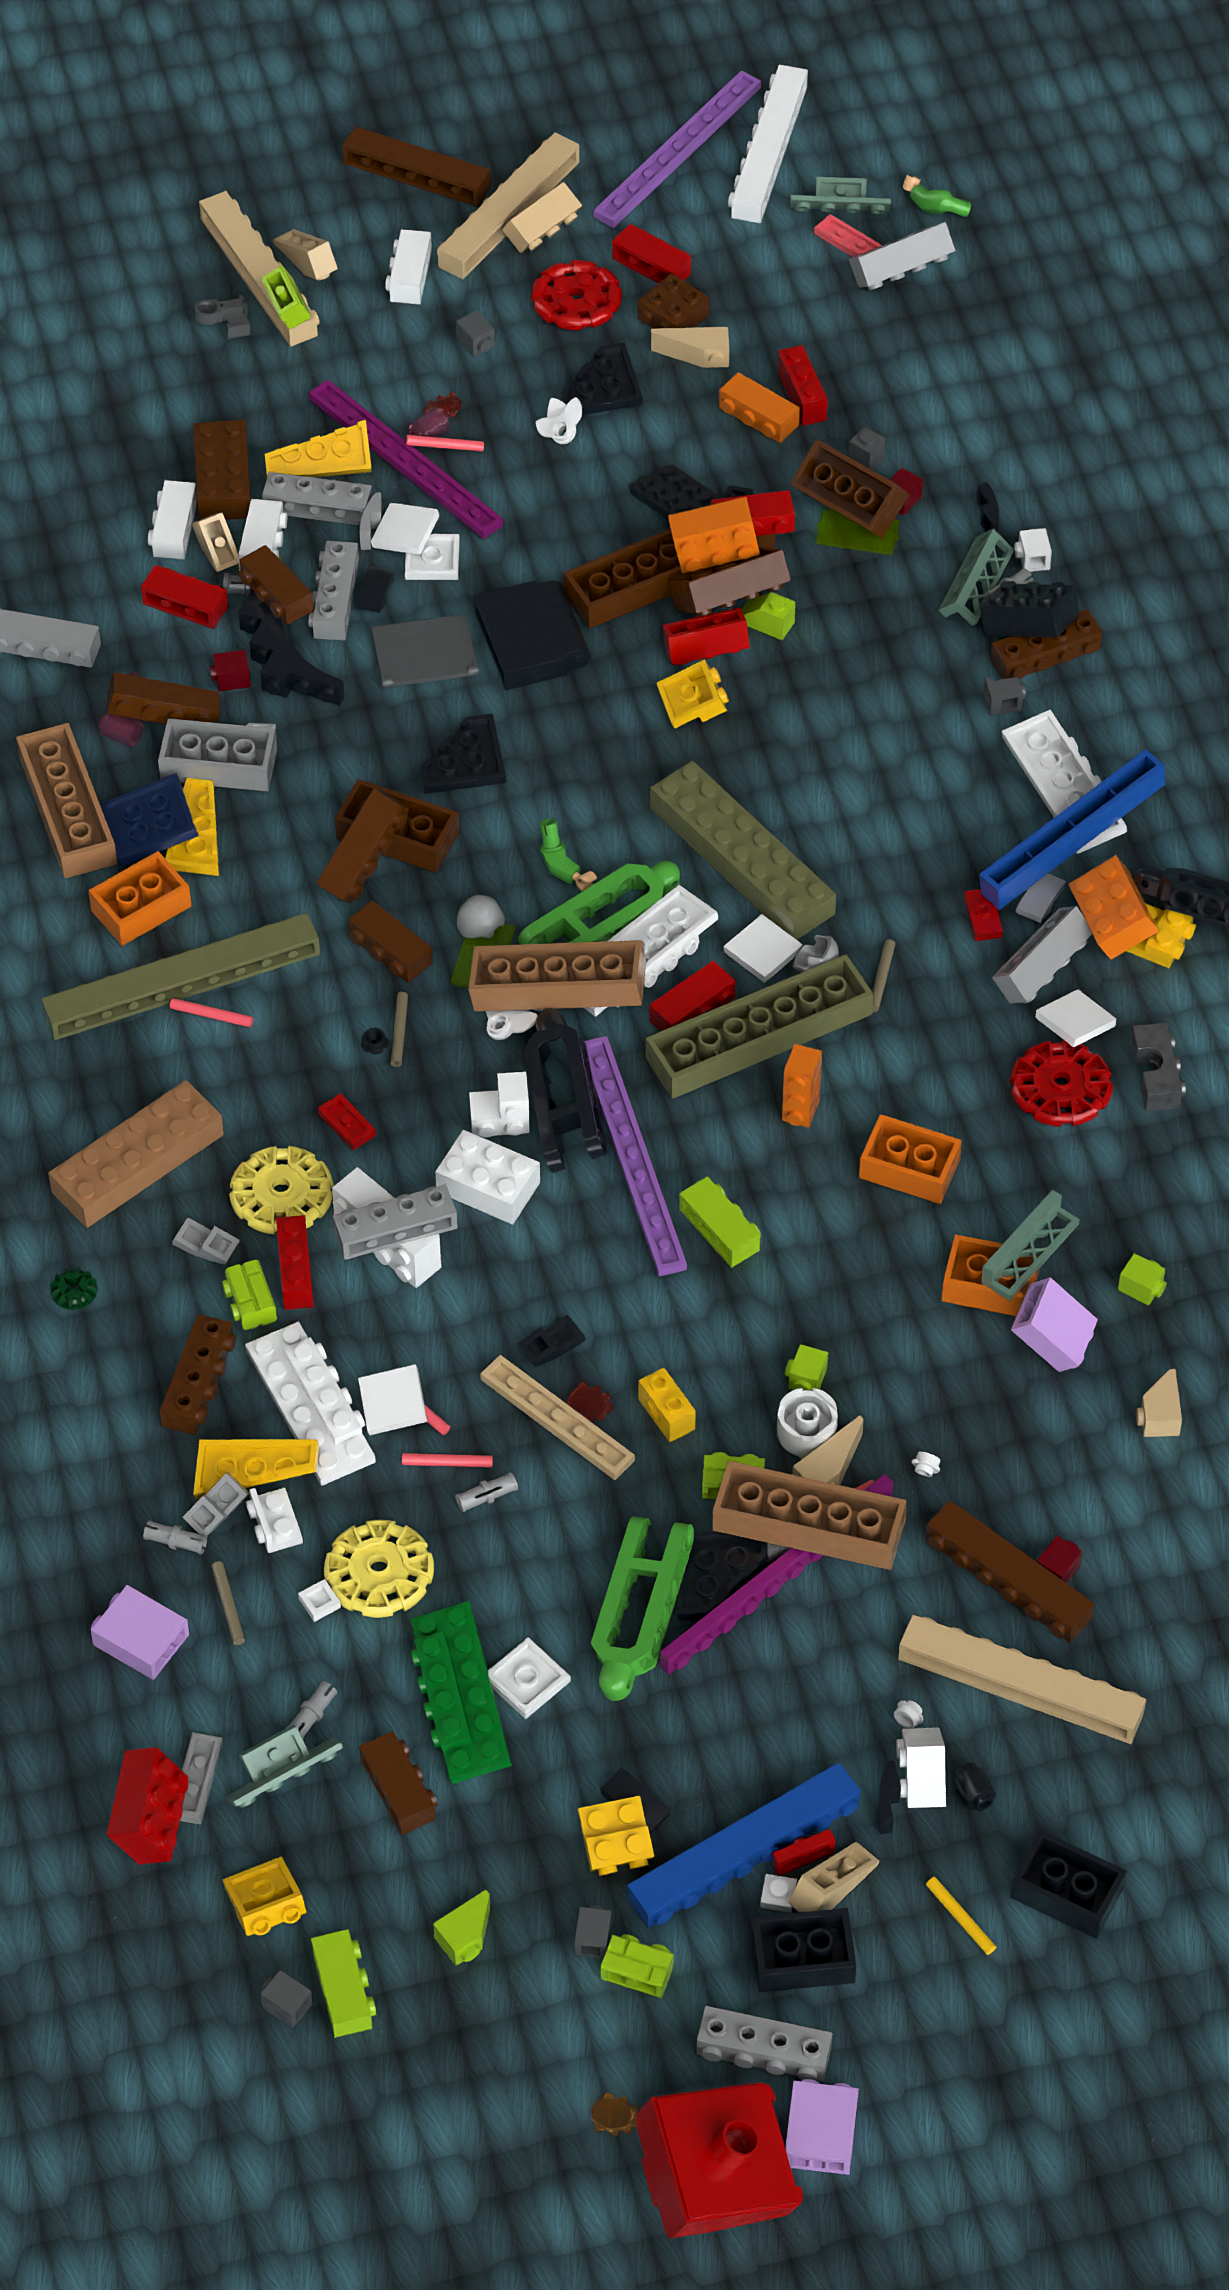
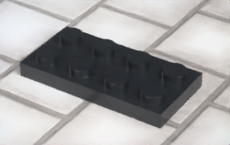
M674 465L664 466L658 472L641 476L637 481L628 484L631 495L667 520H669V515L710 506L712 499L721 498Z

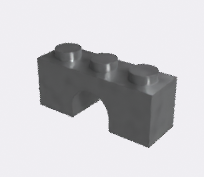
M1167 1023L1133 1026L1131 1046L1136 1066L1151 1065L1157 1068L1154 1071L1143 1072L1141 1091L1146 1112L1180 1108L1181 1098L1186 1096V1086L1184 1079H1179L1178 1073L1181 1072L1179 1057H1174V1034H1169Z

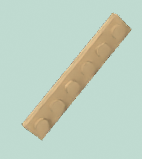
M499 1355L480 1373L481 1380L612 1479L616 1480L635 1461V1455L502 1355Z

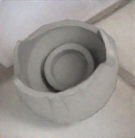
M474 895L468 898L460 907L457 915L458 931L466 938L483 937L489 939L493 937L495 930L500 926L503 927L505 923L504 914L498 903L493 898L485 895Z
M816 935L814 937L816 940L815 945L805 944L798 952L793 968L802 973L838 958L839 949L836 941L831 936Z

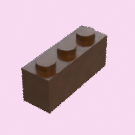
M266 545L239 559V577L241 581L255 591L257 598L261 602L265 601L275 617H280L288 625L313 611L312 592Z
M373 900L348 919L349 937L353 943L358 946L361 945L369 951L373 959L384 963L396 977L400 976L409 983L432 964L431 946Z
M391 1731L359 1746L360 1761L401 1835L435 1820V1807L438 1806L436 1797L431 1789L426 1790L423 1786L424 1778L417 1764L412 1766L408 1759L410 1752L403 1739L398 1741L395 1733Z

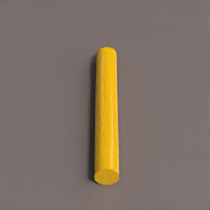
M936 1877L928 1880L926 1886L986 1955L991 1954L996 1949V1945Z

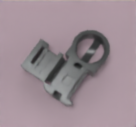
M239 295L238 299L229 301L210 299L201 300L196 303L195 320L198 323L213 325L227 321L228 339L250 335V323L247 318L248 306L242 295Z

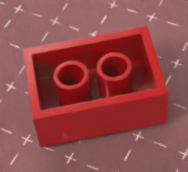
M158 1747L125 1751L106 1834L139 1865L171 1861L173 1850L176 1846L179 1821L182 1818L185 1793L188 1789L189 1777Z

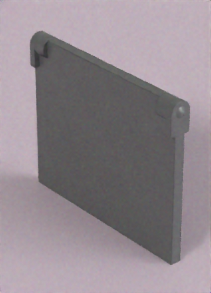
M466 614L371 627L383 688L479 675Z

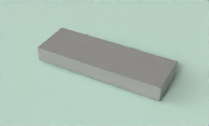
M192 1732L182 1771L189 1779L180 1821L201 1825L223 1746V1737Z

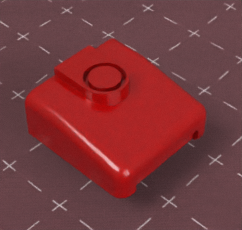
M759 2082L651 2097L637 2113L636 2127L644 2153L641 2162L653 2206H658L663 2227L668 2238L704 2234L784 2217L791 2214L801 2204L803 2200L802 2189L795 2184L772 2104L776 2098L772 2088L766 2083Z

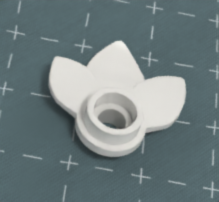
M575 397L566 405L558 399L551 398L547 417L536 421L538 432L544 437L553 438L559 444L571 442L576 434V424L582 416L581 402Z
M529 1010L486 1011L489 1018L487 1032L491 1038L503 1040L512 1033H523L535 1024L538 1015L529 1012Z

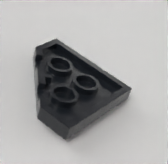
M625 342L599 347L590 363H586L575 375L573 383L570 386H566L561 392L562 402L567 405L573 398H578L582 405V415L642 405L643 396Z
M493 714L466 717L460 723V728L452 736L449 735L437 748V753L420 766L425 794L506 783Z
M718 1531L694 1533L692 1549L677 1595L678 1619H702L734 1594L769 1560L768 1543Z

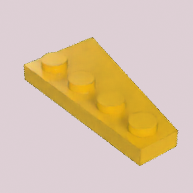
M366 420L357 422V425L348 428L336 429L335 432L322 437L319 435L310 438V441L301 444L295 443L266 453L267 477L269 472L312 478L371 472Z
M186 778L183 790L199 836L168 848L165 859L176 871L219 876L214 783L211 780Z
M317 1439L199 1440L193 1495L195 1499H200L228 1472L244 1488L317 1472L320 1444Z

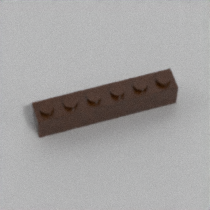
M356 126L342 145L343 162L346 165L479 207L491 188L490 169Z
M951 1500L927 1524L926 1540L933 1549L947 1554L958 1567L966 1568L982 1584L990 1585L997 1590L1004 1600L1009 1603H1015L1022 1608L1029 1618L1035 1621L1038 1620L1047 1626L1054 1636L1063 1638L1071 1643L1093 1619L1095 1603Z

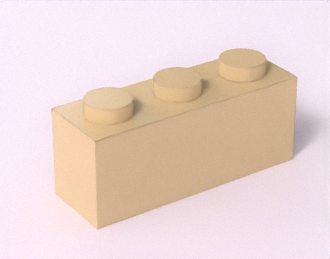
M563 182L512 218L502 230L520 253L528 248L530 251H533L543 242L541 239L547 235L548 238H551L560 230L559 226L562 223L569 225L578 217L576 212L582 207V204Z

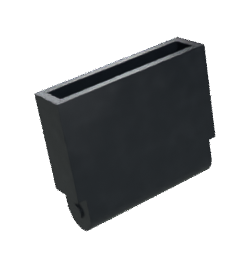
M530 581L474 595V612L505 690L567 676V671L581 668L590 661V651L560 582L548 581L536 584V581Z

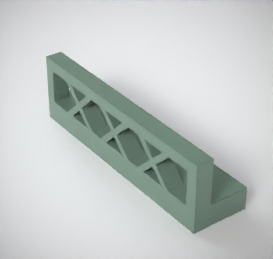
M994 529L975 538L938 610L944 617L958 612L971 626L978 623L981 617L980 605L987 599L984 598L985 592L996 587L1014 552V549ZM995 545L1004 552L1001 558H997ZM986 563H991L992 576L987 575ZM977 581L982 583L983 594L978 595ZM967 600H972L973 613L965 606Z
M1052 1190L984 1264L982 1284L1011 1301L1079 1225L1080 1219L1061 1208L1062 1195ZM1056 1216L1068 1223L1062 1229L1051 1228V1222ZM1049 1237L1050 1245L1048 1247L1034 1248L1033 1241L1036 1238ZM1019 1257H1032L1033 1263L1030 1267L1017 1268L1016 1260ZM1004 1276H1014L1015 1283L1010 1289L997 1281Z

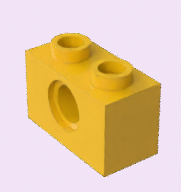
M664 1367L638 1380V1400L670 1443L695 1430L696 1410Z

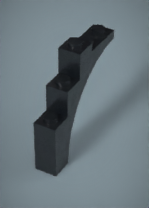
M252 589L238 614L240 630L254 634L249 642L251 660L265 664L260 673L262 690L287 698L290 691H295L298 694L311 696L323 702L340 706L345 698L343 680L328 675L308 663L295 650L287 638L282 625V619L275 617L265 601L261 602Z

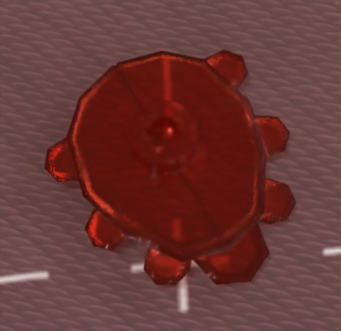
M450 392L446 396L438 395L436 401L430 400L428 402L429 406L424 408L423 413L429 415V419L438 417V420H443L444 417L448 416L454 418L461 409L462 402L459 397L455 396L454 392Z
M582 1382L577 1389L572 1391L568 1398V1405L591 1423L595 1417L603 1421L605 1418L604 1413H610L613 1410L612 1403L607 1401L610 1398L609 1393L601 1394V1388L597 1385L591 1388Z

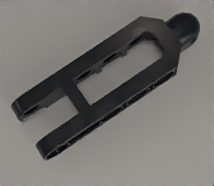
M1144 866L1137 869L1134 882L1139 892L1156 897L1158 903L1165 909L1229 928L1228 881L1184 868L1161 870L1155 867ZM1194 880L1199 886L1187 883L1186 881ZM1220 888L1225 894L1213 891V889ZM1177 898L1190 901V903L1182 905L1177 901ZM1203 906L1216 909L1217 911L1209 913Z
M546 1009L536 1018L537 1032L533 1034L525 1046L524 1053L544 1157L550 1171L555 1173L566 1169L563 1160L565 1150L561 1134L582 1127L584 1142L592 1159L607 1155V1146L587 1045L579 1037L577 1030L567 1026L561 1013L554 1009ZM561 1038L566 1046L576 1102L554 1109L556 1103L551 1097L549 1084L552 1083L546 1071L545 1061H547L551 1053L548 1042Z

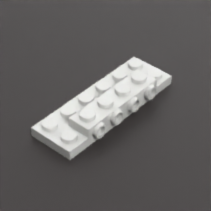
M1051 710L1002 731V738L1054 818L1101 783L1100 778L1092 774L1087 758L1080 756L1074 738L1067 736ZM1122 818L1076 853L1079 854L1126 833V824Z
M678 885L608 941L642 940L646 958L644 986L649 988L655 984L659 974L665 970L672 971L676 967L678 959L685 954L692 955L697 950L700 943L698 935L718 920V914L713 908ZM586 1007L584 1009L596 1017L607 1007Z
M299 1321L245 1344L247 1354L294 1438L318 1440L320 1444L317 1472H314L321 1486L376 1462L375 1455L362 1434V1427L365 1426L360 1411H352L350 1404H352L351 1396L345 1387L340 1389L336 1383L339 1381V1376L333 1365L327 1367L324 1361L327 1357L320 1342L314 1344L311 1337H307Z

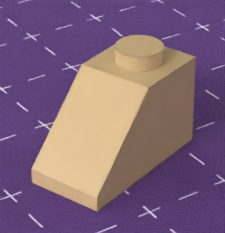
M215 513L191 523L201 549L216 572L239 563L238 551L223 513Z
M1169 1369L1143 1395L1141 1408H1136L1137 1426H1142L1144 1437L1180 1435L1182 1415L1176 1369Z

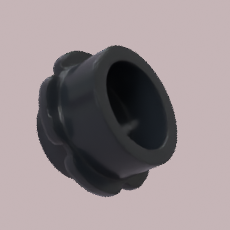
M379 1028L366 1030L361 1038V1048L365 1052H370L374 1055L382 1053L383 1049L387 1048L389 1044L385 1033Z

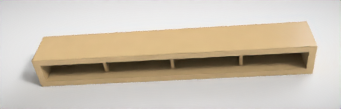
M554 133L548 140H544L541 146L533 154H530L526 161L519 168L515 169L512 175L504 183H501L497 190L489 198H486L483 204L475 212H472L468 219L460 227H457L445 242L439 245L437 250L438 267L464 279L506 237L502 230L512 218L553 190L579 163V144L557 133Z
M227 191L199 201L202 222L290 347L318 336V315L315 310H310L303 294L301 295L311 314L310 319L293 329H289L279 317L261 278L277 267L282 266V264L276 262L271 248L264 245L258 230L254 231L251 227L248 216L241 213L236 199H232Z
M912 1615L900 1642L898 1660L1132 1744L1144 1715L1146 1699L1133 1691L1117 1689L1105 1681H1095L1082 1676L1075 1670L1059 1668L1047 1660L1026 1656L1014 1648L1007 1649L1001 1647L989 1639L968 1635L959 1628L943 1626L928 1617Z

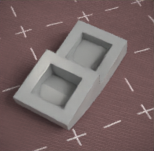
M381 492L375 493L363 512L360 523L361 550H371L372 530H377L382 520Z
M1046 874L1027 889L1015 913L1041 923L1051 912L1053 902L1064 891L1066 881Z
M187 1218L175 1236L172 1245L200 1258L226 1264L240 1240L216 1226L210 1230Z
M228 1472L206 1495L202 1496L183 1518L200 1535L208 1536L250 1493Z

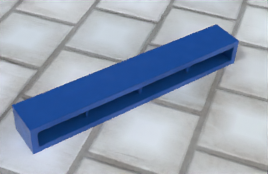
M1147 749L1142 751L980 873L981 894L999 910L1162 788L1165 785V765Z
M839 1762L627 1885V1900L647 1928L655 1924L661 1925L682 1908L689 1909L693 1907L706 1894L717 1893L724 1888L727 1882L735 1877L742 1878L746 1876L759 1863L772 1861L773 1852L790 1846L796 1839L806 1837L814 1831L821 1832L825 1830L833 1820L842 1815L846 1817L852 1814L860 1804V1789Z

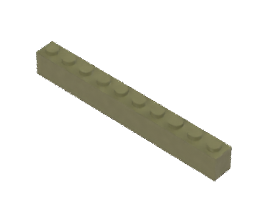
M307 913L292 916L286 920L267 924L246 933H239L221 941H214L193 950H186L181 954L162 958L150 964L133 967L128 971L106 976L88 984H81L60 993H53L41 998L43 1014L55 1041L169 1004L172 998L181 1000L320 955L319 937Z

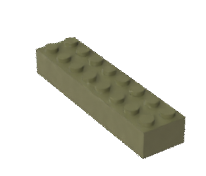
M693 760L650 787V809L755 908L793 938L798 940L835 915L836 893Z
M847 954L647 1037L646 1060L670 1097L674 1099L790 1050L794 1044H804L872 1015L874 994Z

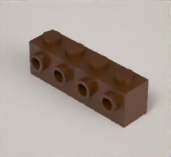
M1088 609L1080 611V615L1057 638L1010 636L993 642L990 661L1002 679L1015 677L1021 679L1031 673L1046 670L1048 667L1068 662L1073 658L1091 654L1100 649L1102 630Z
M113 672L107 691V713L167 724L168 718L217 723L220 715V695L218 691Z
M373 789L316 884L342 901L352 903L353 900H357L364 890L363 884L367 877H370L378 867L377 861L381 854L390 848L395 831L404 825L409 808L385 792Z
M200 1314L197 1315L160 1409L162 1427L196 1435L200 1424H205L208 1416L207 1405L209 1400L213 1401L217 1393V1379L219 1376L224 1375L227 1366L226 1356L228 1351L232 1352L236 1344V1335L233 1334L232 1322Z

